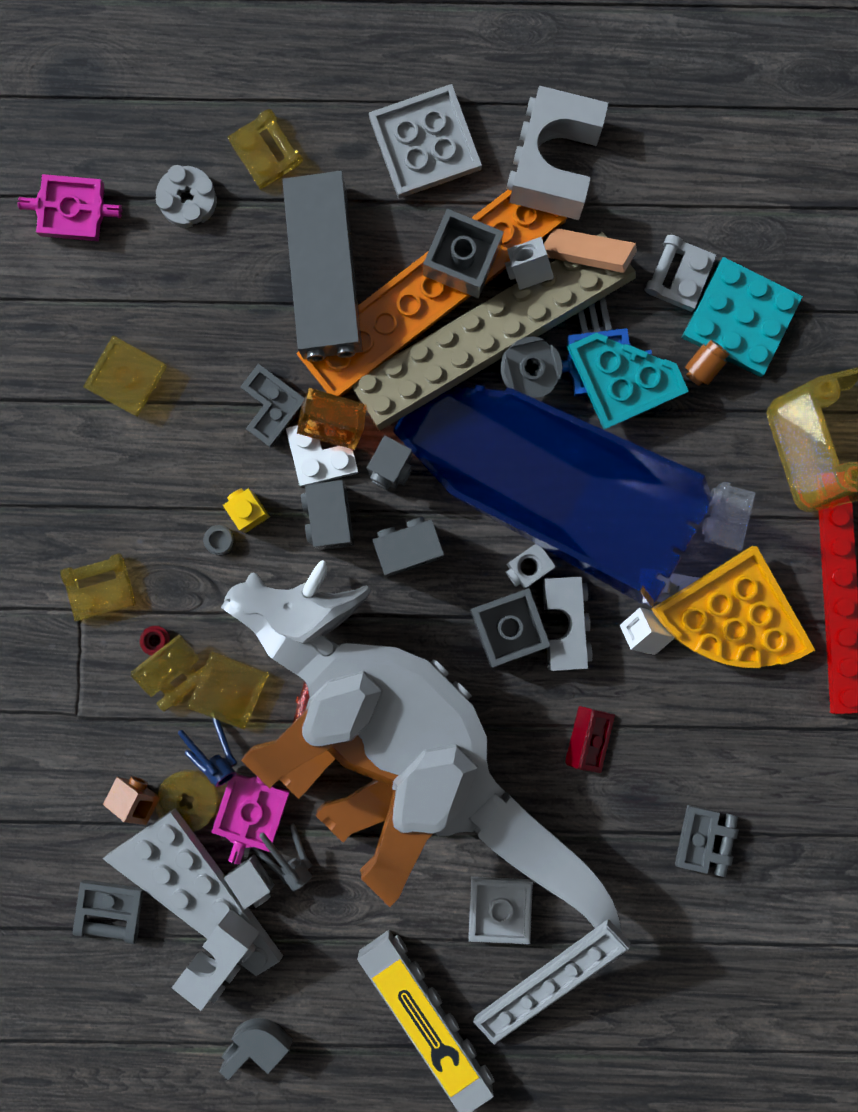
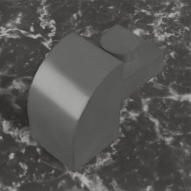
M265 1018L247 1020L236 1028L231 1039L233 1043L221 1057L224 1059V1062L219 1072L229 1080L250 1057L268 1074L288 1053L293 1038L271 1020Z

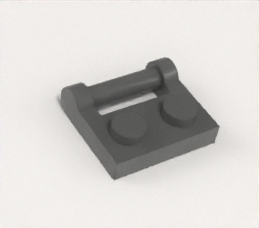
M91 880L81 881L73 925V936L84 937L87 934L122 939L127 944H135L139 933V918L144 890L140 887ZM87 916L125 920L127 925L123 927L88 922Z

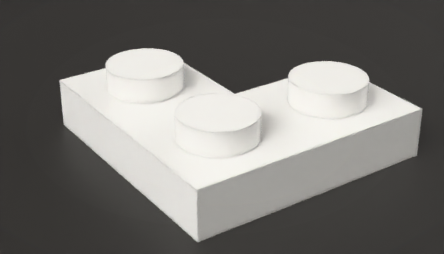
M315 421L286 428L300 487L359 473L351 443L322 450Z

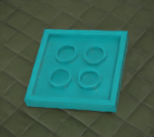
M722 257L681 338L699 347L703 344L707 345L710 340H713L729 352L730 355L726 358L727 361L762 377L803 296Z

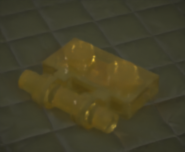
M179 634L132 670L131 677L150 697L160 690L165 694L157 702L159 708L165 712L172 705L176 707L183 702V697L194 688L196 690L201 688L205 684L204 681L212 675V672L206 665L198 671L192 667V665L199 661V656ZM183 673L187 679L174 688L170 682Z

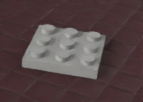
M452 84L369 112V119L398 199L481 170L482 164Z

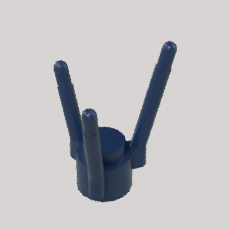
M211 710L210 713L225 757L222 758L218 754L208 760L183 730H179L178 735L190 749L185 751V755L207 776L211 784H214L217 788L226 784L235 776L236 772L232 767L237 765L238 762L231 753L216 710Z

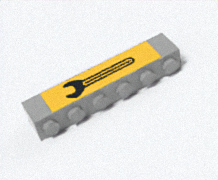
M388 930L360 949L357 960L457 1111L473 1112L494 1097L492 1088L494 1078L486 1065L480 1066L475 1059L477 1053L468 1039L463 1041L457 1032L460 1028L451 1013L446 1015L441 1008L442 1000L433 987L428 988L423 981L425 975L416 961L411 963L405 954L408 950L399 935L394 937L391 931Z

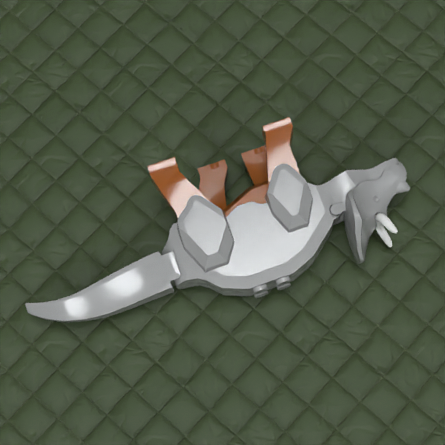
M322 560L314 568L306 583L290 590L269 588L253 572L248 576L246 582L237 584L228 591L221 608L248 626L256 634L267 654L273 660L302 678L308 686L310 697L306 710L277 740L254 745L243 756L241 761L269 789L280 780L298 799L335 759L344 768L375 779L347 797L325 801L317 809L315 816L342 842L355 832L385 821L375 855L360 869L361 879L389 907L400 897L425 843L433 833H436L438 836H450L459 832L475 831L478 833L479 839L527 877L573 906L588 919L594 928L609 919L621 932L620 921L614 903L603 884L591 869L495 782L489 773L487 764V736L473 705L468 701L472 695L460 683L455 681L451 684L446 679V676L449 674L448 671L434 659L429 662L394 646L342 643L338 645L325 637L326 634L342 624L363 604L372 591L367 585L356 590L335 594L318 592L327 573L326 562Z

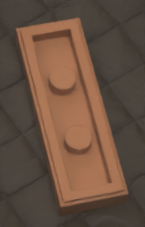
M558 228L552 230L544 243L548 258L621 273L626 271L637 252L636 243Z

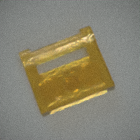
M271 109L261 112L257 119L227 137L260 190L303 162V157L299 151L293 149L276 123L277 117ZM265 129L268 130L285 156L279 163L260 135Z
M121 553L111 555L108 560L76 569L68 567L61 570V578L66 586L75 621L85 620L136 605L125 561ZM112 570L115 571L116 579L79 589L77 580Z

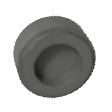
M215 525L205 532L203 538L204 546L212 554L225 555L233 549L235 536L229 528Z

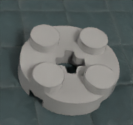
M174 165L160 179L156 189V204L165 218L176 226L189 228L193 227V224L204 223L215 211L217 197L214 186L209 177L198 168ZM190 191V194L194 197L192 201L186 200L185 203H181V193Z

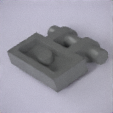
M687 805L675 865L679 868L708 874L709 864L713 862L716 863L714 874L726 877L728 866H732L734 858L731 855L734 839L738 838L739 829L736 828L738 816L726 813L724 825L718 824L719 812ZM715 835L722 836L719 852L712 851Z

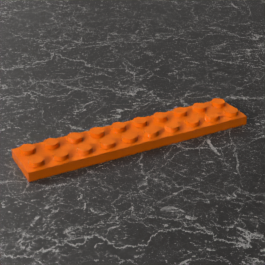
M512 190L505 191L474 215L472 219L504 231L502 245L485 284L506 269L505 262L510 261L508 248L539 237L545 239L553 229L563 225L567 217L509 203ZM428 252L358 305L363 352L355 353L354 356L348 358H341L337 355L328 356L324 360L317 362L303 359L300 352L296 353L334 402L352 389V386L361 377L368 375L383 362L392 358L471 296L423 276V263Z

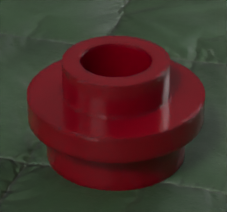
M150 626L140 636V646L148 655H161L170 647V634L161 626ZM154 635H158L161 639L158 646H154L151 642Z

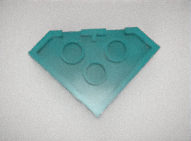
M592 334L567 346L603 430L689 392L677 363L657 358L646 351L608 339L607 336L602 334Z

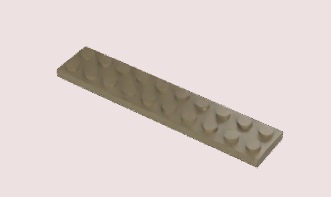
M603 232L597 235L600 237L607 238V236ZM556 259L550 263L554 275L553 279L519 290L517 283L383 362L368 375L361 377L352 386V389L378 430L381 431L500 360L503 353L516 341L525 337L540 336L636 278V271L630 264L626 271L621 273Z

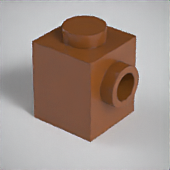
M131 776L130 779L116 777L103 805L123 822L147 825L160 797L147 788L148 783L139 777Z

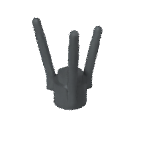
M291 823L289 827L301 859L300 861L297 858H293L287 862L265 833H260L259 837L282 868L262 849L250 848L280 877L284 885L288 884L291 890L295 891L312 878L308 869L313 865L306 856L295 824Z

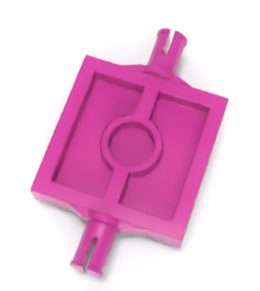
M42 174L41 189L37 198H18L20 201L18 202V208L20 210L36 211L38 217L36 233L42 237L99 241L100 224L103 217L121 218L122 216L121 205L104 204L105 184L101 179Z
M236 773L228 781L211 833L226 837L230 842L234 843L228 858L229 862L233 863L235 860L234 864H241L245 847H256L270 852L259 835L260 833H265L272 843L274 842L290 791L274 785L269 789L257 776L246 777Z

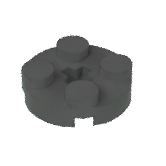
M534 336L522 338L513 343L502 355V379L509 388L510 393L514 396H520L525 399L545 396L555 388L554 386L561 377L562 360L559 352L553 345L542 341V338ZM527 360H531L532 364L538 365V370L534 371V376H530V373L525 371Z

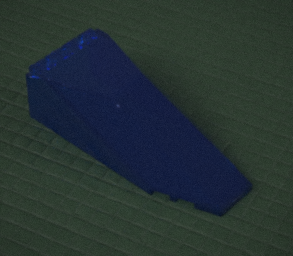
M476 385V388L454 386L402 417L393 430L398 438L408 448L412 449V453L453 497L626 596L651 607L657 602L666 586V583L657 579V577L661 575L670 579L681 559V556L673 552V549L676 548L685 552L697 531L694 527L688 525V522L700 525L713 499L705 475L512 388H506V391L486 389L481 385Z

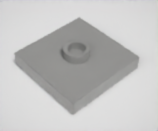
M471 877L469 941L530 944L532 879Z

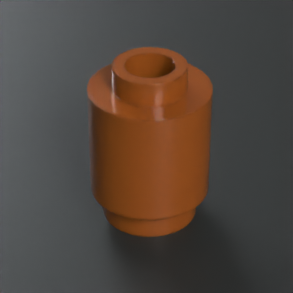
M710 340L707 345L703 344L687 363L685 368L689 372L686 376L698 386L702 383L709 385L727 363L726 358L730 355L729 352L715 341Z

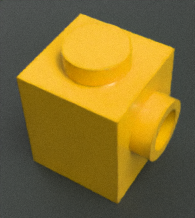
M242 488L234 491L227 497L228 502L223 505L239 531L247 533L270 517L255 493L249 488L245 491Z

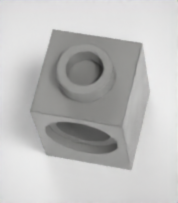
M542 237L507 249L510 261L505 262V266L510 280L516 278L519 290L554 278Z
M537 542L506 564L509 568L506 574L516 587L521 585L524 589L556 566L539 542ZM524 559H530L536 565V571L532 576L523 574L520 569V564Z
M255 854L230 870L224 877L244 909L252 904L256 908L266 902L271 897L269 892L275 885Z

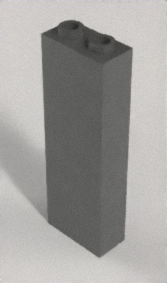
M342 171L284 178L282 180L298 351L303 359L312 362L322 361L325 357L335 355L341 358L352 357L355 353L363 352L347 190Z

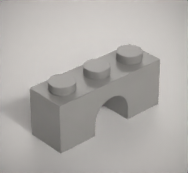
M582 577L543 579L544 610H560L567 616L569 621V627L564 636L558 639H548L550 647H547L548 670L588 669V662L592 661L591 643H586L585 632L590 631L589 613H584L583 601H588L587 583H582Z
M230 909L202 946L215 959L208 957L200 950L172 986V989L200 1011L209 1000L214 1004L226 988L222 985L224 980L230 984L241 969L237 964L240 959L246 963L257 948L253 942L260 931Z

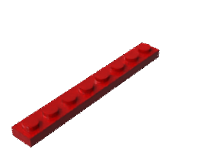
M851 472L817 474L830 713H858V588Z

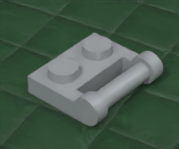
M667 235L663 243L665 249L653 278L647 282L644 291L651 296L692 312L700 297L716 254L686 243L678 236ZM675 253L683 255L670 289L662 284Z

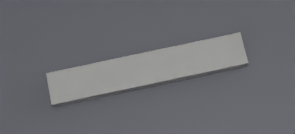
M607 919L478 1013L473 1022L493 1044H496L629 950L631 943Z

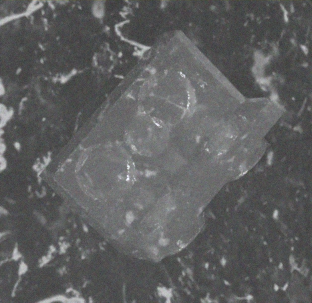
M722 482L717 485V488H713L710 494L709 505L712 506L710 517H706L702 528V534L705 535L704 543L742 551L756 492L730 486L731 483Z

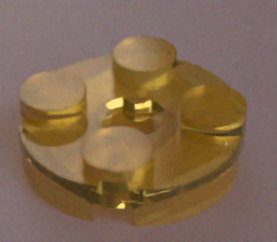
M200 770L178 771L166 778L158 791V796L160 797L156 805L158 817L161 818L176 808L193 832L207 825L218 810L219 797L217 789ZM182 793H187L188 796L192 795L195 801L192 802V809H189L187 805H180L179 801L183 799Z

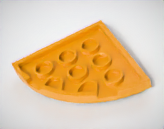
M757 546L749 547L651 608L660 623L681 644L703 657L726 665L742 668H761L776 664H786L815 651Z

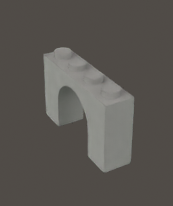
M539 86L536 98L530 97L526 116L531 117L530 122H523L519 140H523L524 145L523 147L517 146L513 164L518 165L517 172L510 171L506 188L512 190L509 203L579 220L591 177L551 166L542 158L538 147L542 143L555 138H565L597 146L608 102Z

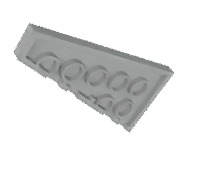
M176 808L109 852L103 858L207 939L230 909L260 931L253 942L257 946L246 963L241 959L238 962L255 976L279 963L282 959L283 954L250 909L242 907L225 881V875Z

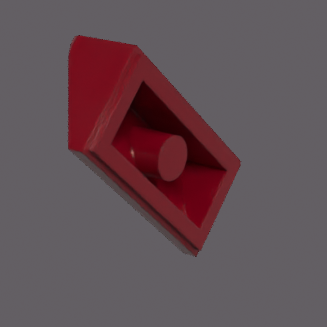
M584 706L578 707L565 760L566 765L590 772H602L615 714Z

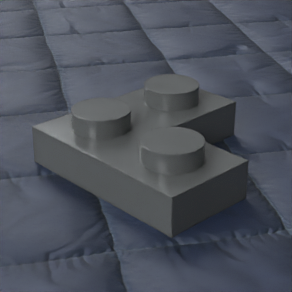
M257 364L240 387L263 405L246 430L272 448L306 404L307 400L260 364Z

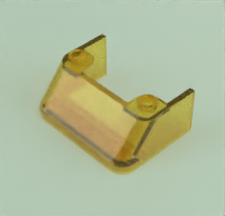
M858 367L817 377L777 397L767 409L769 425L794 502L803 511L813 512L858 501V462L839 463L821 409L833 405L840 397L841 391L852 388L858 381Z

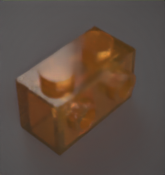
M308 388L300 410L297 434L355 450L364 431L367 404Z

